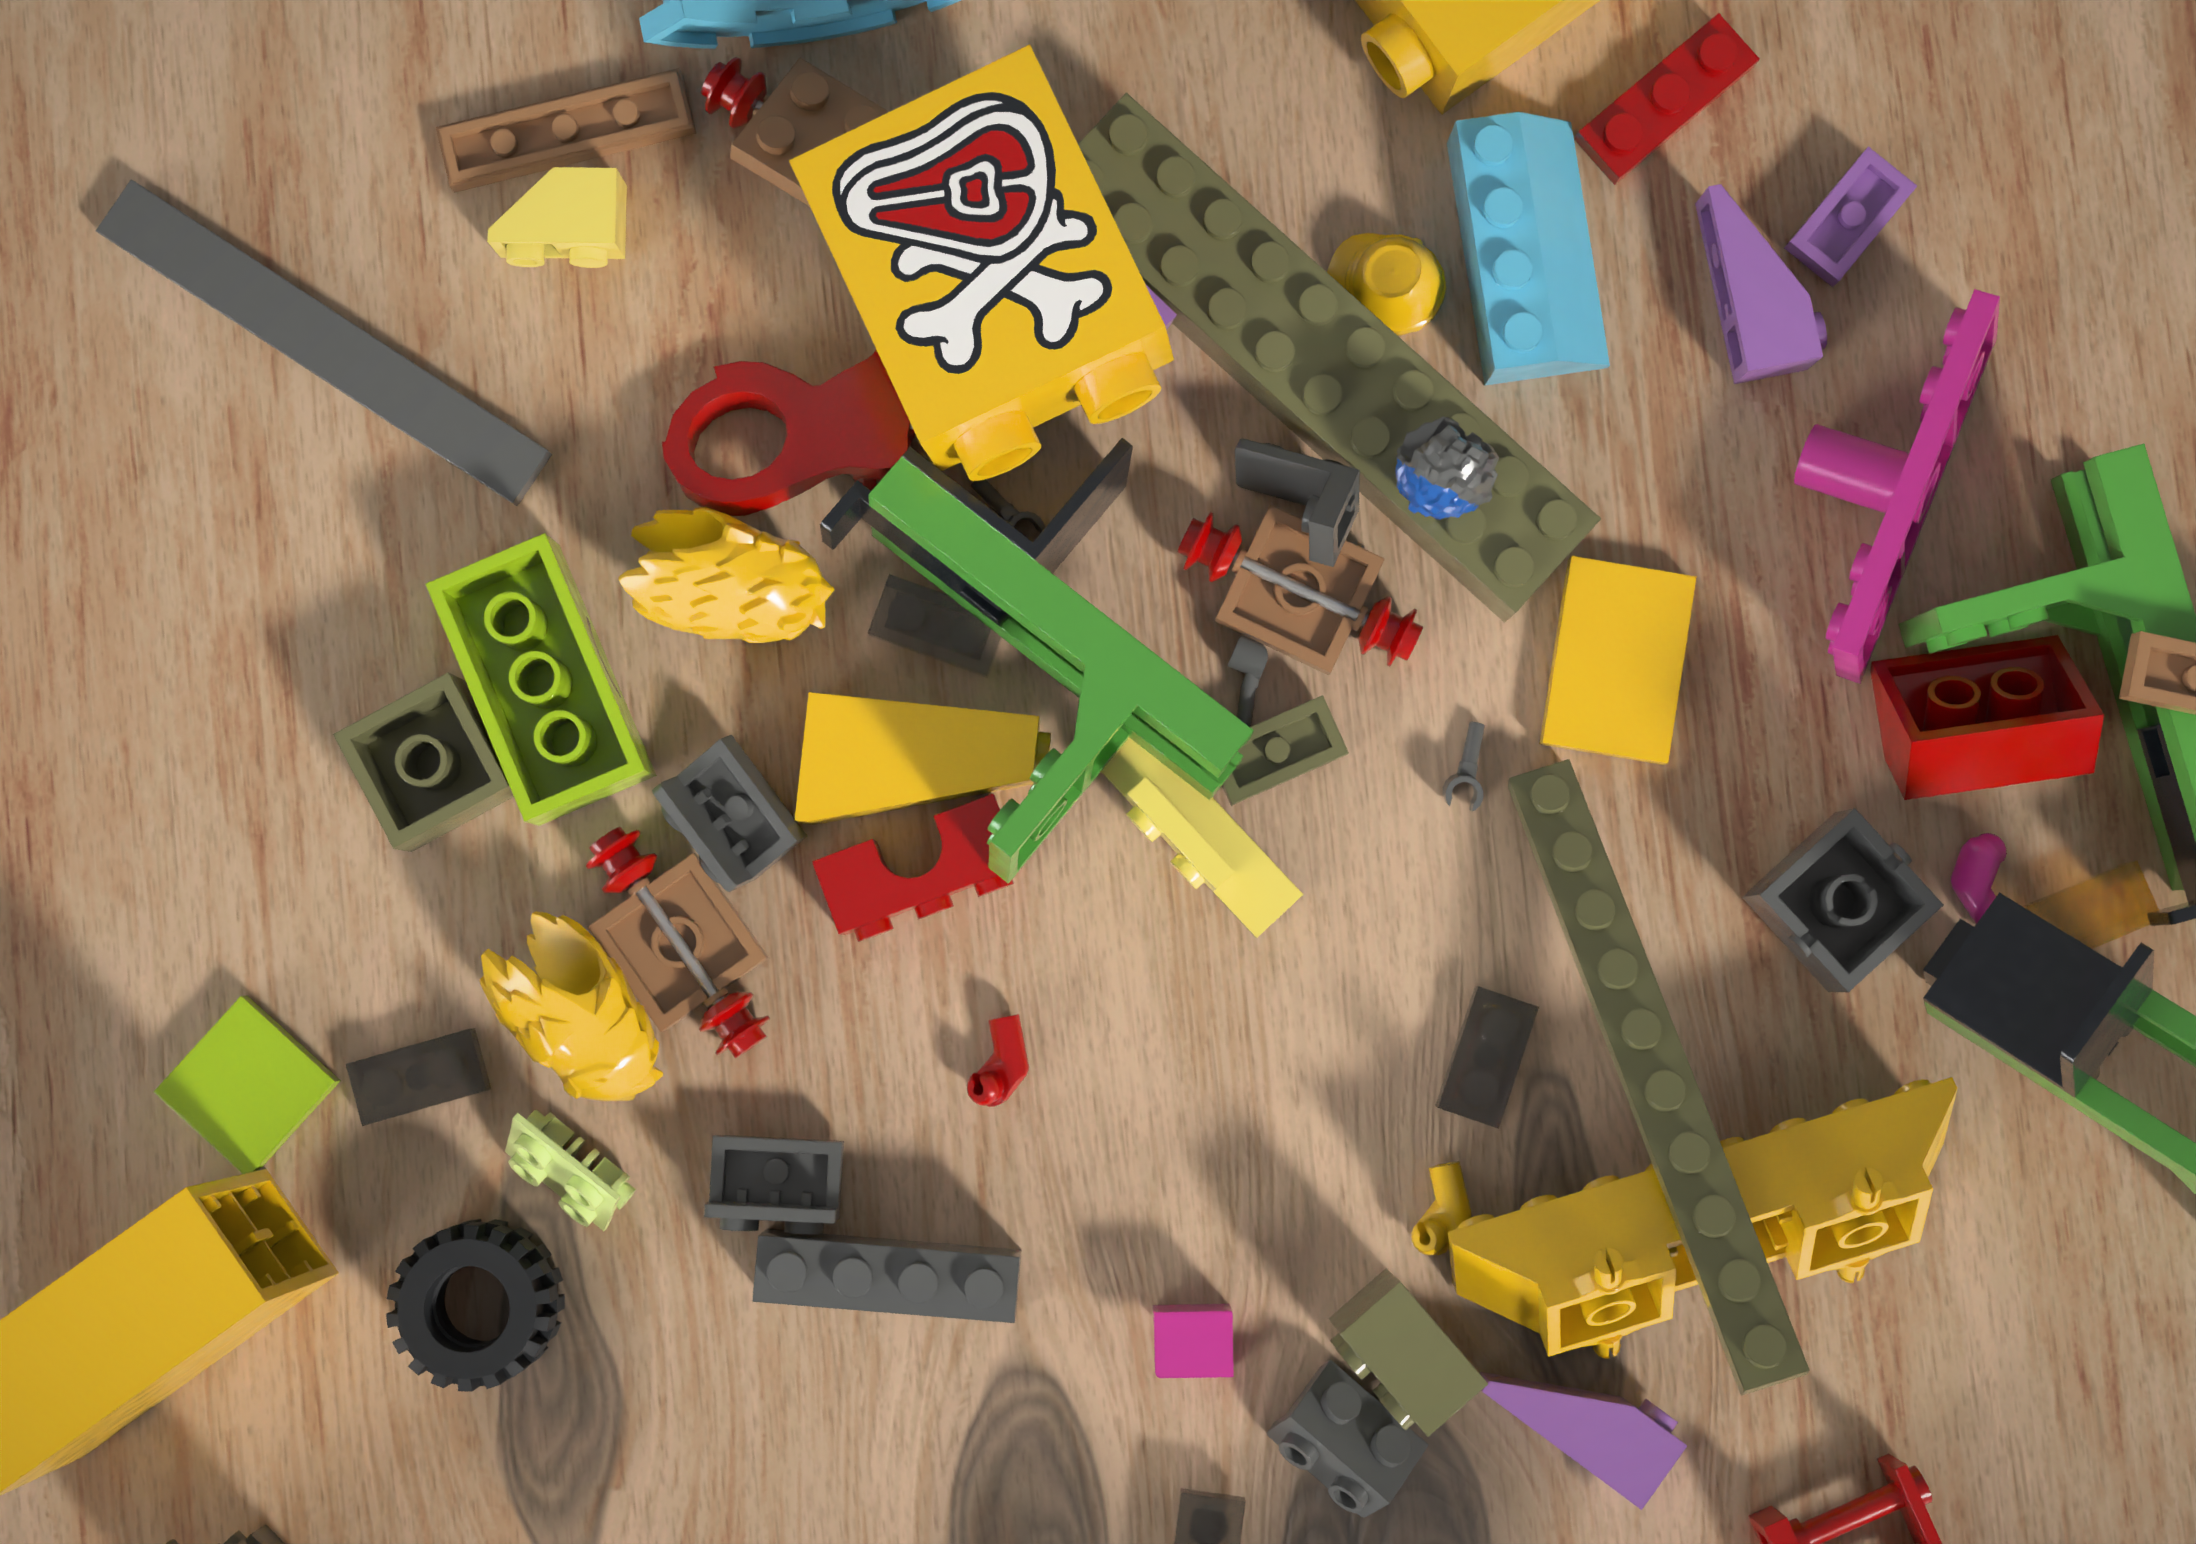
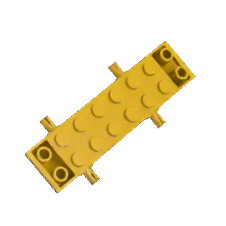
M1950 1077L1934 1083L1927 1079L1912 1081L1900 1087L1894 1095L1872 1102L1863 1098L1854 1099L1838 1106L1832 1114L1810 1121H1806L1804 1118L1789 1119L1773 1127L1768 1134L1745 1141L1741 1137L1721 1140V1146L1767 1263L1786 1257L1796 1280L1829 1270H1837V1275L1840 1279L1848 1283H1854L1855 1276L1857 1281L1863 1278L1865 1267L1869 1260L1887 1252L1919 1243L1933 1192V1187L1928 1177L1944 1144L1958 1089L1953 1078ZM1652 1164L1644 1172L1619 1179V1177L1613 1175L1597 1178L1589 1182L1582 1191L1560 1198L1554 1195L1535 1197L1524 1203L1520 1210L1494 1217L1491 1214L1477 1215L1463 1221L1456 1230L1448 1232L1452 1283L1456 1294L1540 1333L1548 1357L1593 1345V1350L1599 1357L1609 1359V1348L1613 1357H1615L1620 1351L1622 1336L1672 1319L1674 1292L1698 1285Z

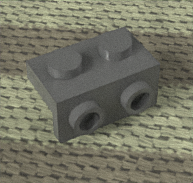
M732 735L719 739L678 776L661 782L652 790L654 796L661 804V810L666 821L675 830L683 833L700 856L699 861L705 873L713 881L721 884L727 892H731L756 880L808 837Z
M714 1135L712 1142L709 1201L704 1206V1217L720 1218L719 1229L758 1231L759 1220L785 1221L784 1232L823 1234L824 1223H835L840 1219L844 1141Z
M1331 1359L1319 1367L1288 1413L1275 1421L1267 1432L1268 1437L1279 1445L1280 1453L1289 1463L1299 1469L1307 1470L1328 1488L1330 1497L1341 1508L1357 1513L1364 1518L1391 1503L1429 1446L1410 1428L1405 1431L1384 1405Z

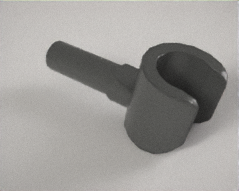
M986 479L973 481L971 487L986 503L1013 527H1015L1019 520L1025 519L1032 522L1040 533L1045 529V525L1038 515L1028 511L1019 512Z
M1241 636L1235 646L1228 667L1246 674L1241 684L1237 718L1251 727L1256 689L1259 686L1260 677L1266 666L1268 653L1263 644Z
M1469 723L1462 760L1459 762L1457 774L1450 776L1443 786V797L1449 806L1451 805L1454 787L1462 782L1472 784L1474 789V795L1470 801V811H1475L1483 801L1482 786L1475 779L1478 769L1477 761L1485 725L1482 723Z

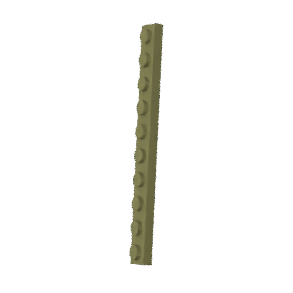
M1570 759L1511 777L1508 781V789L1740 1395L1742 1396L1807 1375L1810 1369Z

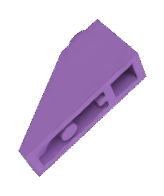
M1721 184L1708 186L1695 203L1734 384L1808 370L1823 357L1822 349H1825L1827 345V330L1822 314L1820 312H1813L1810 294Z
M1480 1372V1375L1488 1383L1481 1390L1483 1393L1641 1510L1687 1447L1685 1443L1671 1433L1678 1422L1647 1399L1644 1400L1638 1409L1620 1396Z

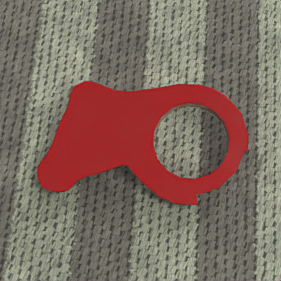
M875 350L864 361L842 371L817 386H812L796 375L764 362L739 361L714 366L717 378L692 391L672 415L666 441H662V449L665 462L688 499L701 507H707L730 516H746L774 507L800 495L828 478L841 474L851 476L855 482L858 480L872 491L877 485L876 479L881 480L911 446L915 431L877 350ZM745 408L764 410L781 419L786 425L787 437L782 452L770 466L752 476L737 479L715 477L699 468L695 463L694 451L700 434L713 420L729 411Z

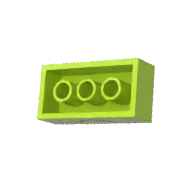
M543 533L425 584L524 822L538 826L657 776L561 547L546 533Z

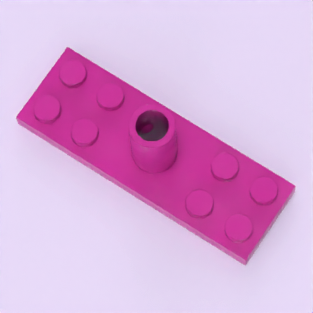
M1974 289L1966 310L1955 307L1943 338V344L1947 345L1942 362L1944 367H1931L1921 392L1919 403L1924 404L1920 416L1921 425L1910 453L1819 424H1815L1808 435L1796 468L1794 484L1885 513L1873 546L1862 543L1854 559L1849 580L1854 581L1851 589V602L1849 605L1840 602L1837 604L1826 632L1825 639L1830 640L1828 654L1834 656L1836 676L1861 684L1996 343L2000 296Z

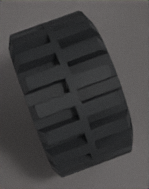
M481 1219L466 1221L438 1231L435 1235L423 1239L412 1249L415 1252L411 1256L402 1259L395 1271L401 1275L398 1282L389 1285L387 1299L395 1301V1310L386 1313L388 1328L397 1326L401 1338L392 1342L398 1354L408 1350L414 1358L408 1367L417 1375L425 1371L430 1372L434 1375L431 1384L441 1388H445L450 1384H457L458 1391L472 1392L480 1386H485L486 1389L501 1385L538 1360L549 1348L547 1346L549 1340L557 1335L562 1323L556 1320L558 1312L565 1308V1294H558L557 1284L563 1281L559 1267L552 1270L546 1259L552 1254L544 1244L536 1247L530 1241L533 1234L522 1227L516 1230L508 1228L507 1221L497 1219L489 1222H481ZM475 1266L489 1271L499 1279L507 1292L510 1305L509 1319L504 1331L495 1339L480 1341L469 1338L455 1328L447 1315L445 1308L446 1287L451 1276L460 1268Z

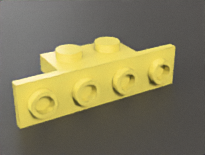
M1131 738L1127 739L1101 771L1133 806L1126 815L1151 842L1161 836L1177 853L1170 861L1176 870L1195 889L1205 883L1255 938H1258L1303 895L1213 797L1210 800L1207 799Z

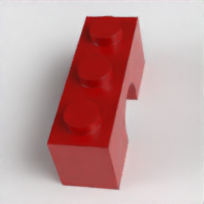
M994 793L933 816L941 836L942 850L936 865L929 872L921 876L906 878L894 874L887 867L878 842L874 839L812 861L838 934L846 935L854 932L857 941L861 942L893 930L891 917L914 909L919 920L954 907L950 895L974 887L977 896L981 897L1013 885V879L1008 884L988 868L989 845L987 841L992 833L987 829L993 818L1000 811Z

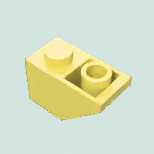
M553 167L488 228L487 242L500 258H506L508 264L519 267L543 266L545 258H569L570 264L586 268L604 267L608 264V259H625L627 185L617 168Z

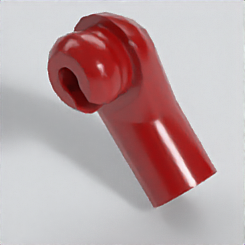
M1019 1014L988 1020L994 1053L977 1073H973L969 1077L967 1082L968 1096L977 1105L995 1107L1004 1103L1028 1074L1029 1064Z

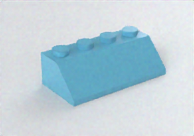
M1523 112L1457 120L1448 138L1447 149L1484 386L1608 368L1610 362L1571 122Z

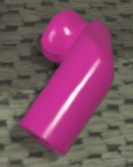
M1984 833L1978 837L1970 838L1961 847L1951 875L1952 888L1975 924L1978 923L1996 898L1991 887L2000 864L2007 855L2004 842L2000 837L1991 833Z

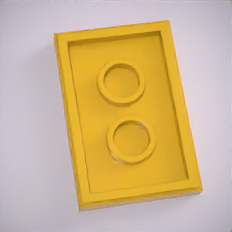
M1571 556L1568 559L1540 745L1661 765L1668 764L1697 576Z

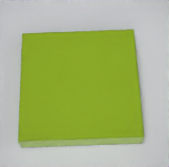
M246 995L240 996L153 1092L242 1174L259 1171L341 1080Z

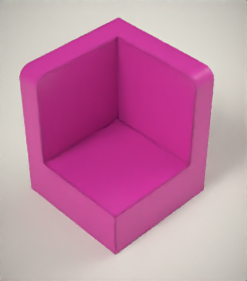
M1230 1304L1153 1305L1155 1374L1158 1378L1234 1377L1233 1313Z

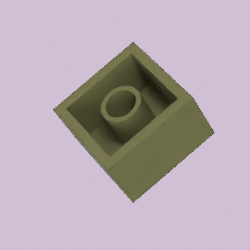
M449 672L333 734L393 849L413 852L514 797L466 681Z
M1387 1268L1329 1318L1338 1331V1334L1330 1340L1337 1352L1361 1380L1372 1371L1381 1382L1373 1389V1392L1405 1431L1416 1423L1426 1436L1429 1437L1488 1385L1486 1380L1406 1287Z

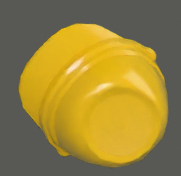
M1362 233L1352 235L1337 247L1327 269V273L1398 336L1419 331L1431 322L1443 304L1447 289L1444 270L1434 253L1423 245L1421 239L1402 234Z

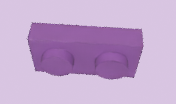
M1868 146L1784 249L1833 287L1841 280L1915 190L1917 185Z

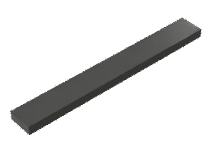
M132 179L96 229V232L515 506L519 505L552 456L548 450Z

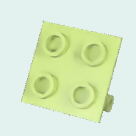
M534 1110L527 1119L517 1113L513 1117L505 1152L511 1157L508 1161L510 1167L531 1185L539 1186L543 1182L562 1197L558 1203L573 1220L586 1227L593 1222L601 1230L605 1231L609 1226L616 1207L620 1210L636 1191L634 1187L627 1183L630 1176L606 1157L591 1172L589 1168L600 1155L596 1148L581 1163L574 1157L584 1145L585 1140L581 1136L578 1137L565 1151L563 1148L573 1138L575 1132L558 1120L551 1112L544 1116L538 1110Z

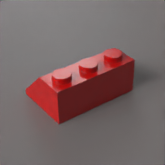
M2058 635L1871 661L1870 673L1884 759L1904 800L2092 774L2095 771L2104 713Z

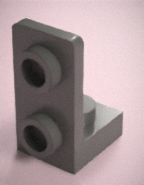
M1240 439L1235 448L1236 484L1243 489L1305 505L1301 530L1309 534V561L1334 567L1359 512L1360 470L1344 466L1334 460H1322L1288 451L1275 444H1262L1248 439Z

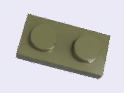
M1319 696L1251 726L1250 728L1254 730L1251 738L1238 751L1243 755L1242 761L1223 783L1222 787L1230 805L1233 806L1348 755L1347 747L1324 696Z

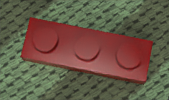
M1718 13L1580 129L1574 140L1609 180L1616 185L1753 69L1760 58L1721 14Z

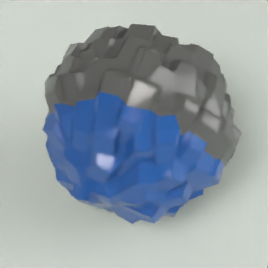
M1443 416L1433 422H1425L1416 430L1408 432L1403 445L1397 449L1396 487L1399 493L1409 500L1408 509L1413 513L1420 512L1425 517L1432 516L1439 520L1448 517L1459 518L1463 513L1475 511L1479 505L1490 502L1492 499L1491 490L1498 476L1494 468L1499 459L1494 448L1482 441L1483 439L1474 432L1468 436L1465 435V431L1459 426V423L1452 418Z

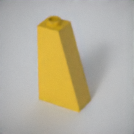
M809 692L795 821L800 824L817 825L1033 785L1034 782L1029 778L1040 761L1050 751L1051 733L1040 732V717L1036 715Z

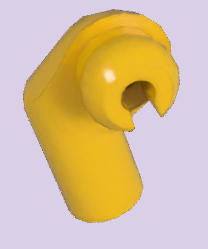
M1460 1161L1438 1164L1428 1168L1435 1201L1411 1232V1240L1414 1247L1424 1255H1441L1449 1250L1448 1232L1456 1230L1463 1221L1472 1217Z

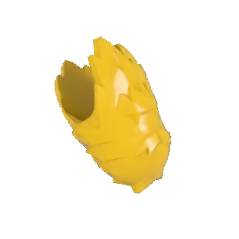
M698 507L693 510H657L653 517L655 520L633 527L631 537L650 549V551L638 559L642 567L625 571L619 576V581L624 590L634 598L632 600L633 608L645 618L673 630L701 635L704 639H742V641L748 643H766L782 639L790 641L801 635L810 624L820 629L825 628V602L834 592V587L824 579L817 561L800 546L799 541L774 537L728 514L707 507Z
M533 912L531 915V925L534 934L527 935V944L536 964L534 968L537 974L514 956H510L506 961L490 949L485 950L481 955L484 975L480 978L479 982L496 1013L497 1019L512 1033L534 1062L551 1068L558 1075L563 1083L564 1091L569 1096H573L575 1099L582 1097L599 1101L634 1100L636 1094L653 1086L658 1079L663 1077V1071L654 1066L659 1051V1041L655 1038L644 1006L636 1001L626 976L615 959L607 955L600 943L580 923L565 915L555 917L546 912Z

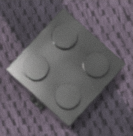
M1856 808L1835 812L1742 897L1828 992L1849 993L1944 906L1908 866L1912 862L1908 853L1896 843L1889 845ZM1895 852L1899 855L1902 861L1898 860L1893 853Z

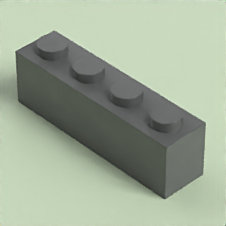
M766 1229L758 1235L752 1302L1015 1323L1022 1250L824 1233L793 1234L786 1233L784 1230Z

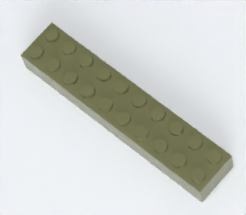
M1125 93L1080 141L1078 145L1145 284L1177 314L1172 324L1323 460H1334L1344 466L1360 470L1359 492L1504 623L1524 605L1601 520L1594 511L1128 93ZM1444 416L1457 421L1459 426L1465 431V435L1468 436L1474 432L1483 439L1482 441L1490 444L1499 456V459L1494 468L1498 476L1491 490L1492 499L1490 502L1479 505L1475 511L1463 513L1459 518L1448 517L1439 520L1432 516L1425 517L1420 512L1413 513L1408 509L1409 500L1400 494L1396 487L1395 469L1397 465V449L1403 445L1406 434L1416 430L1425 422H1433Z

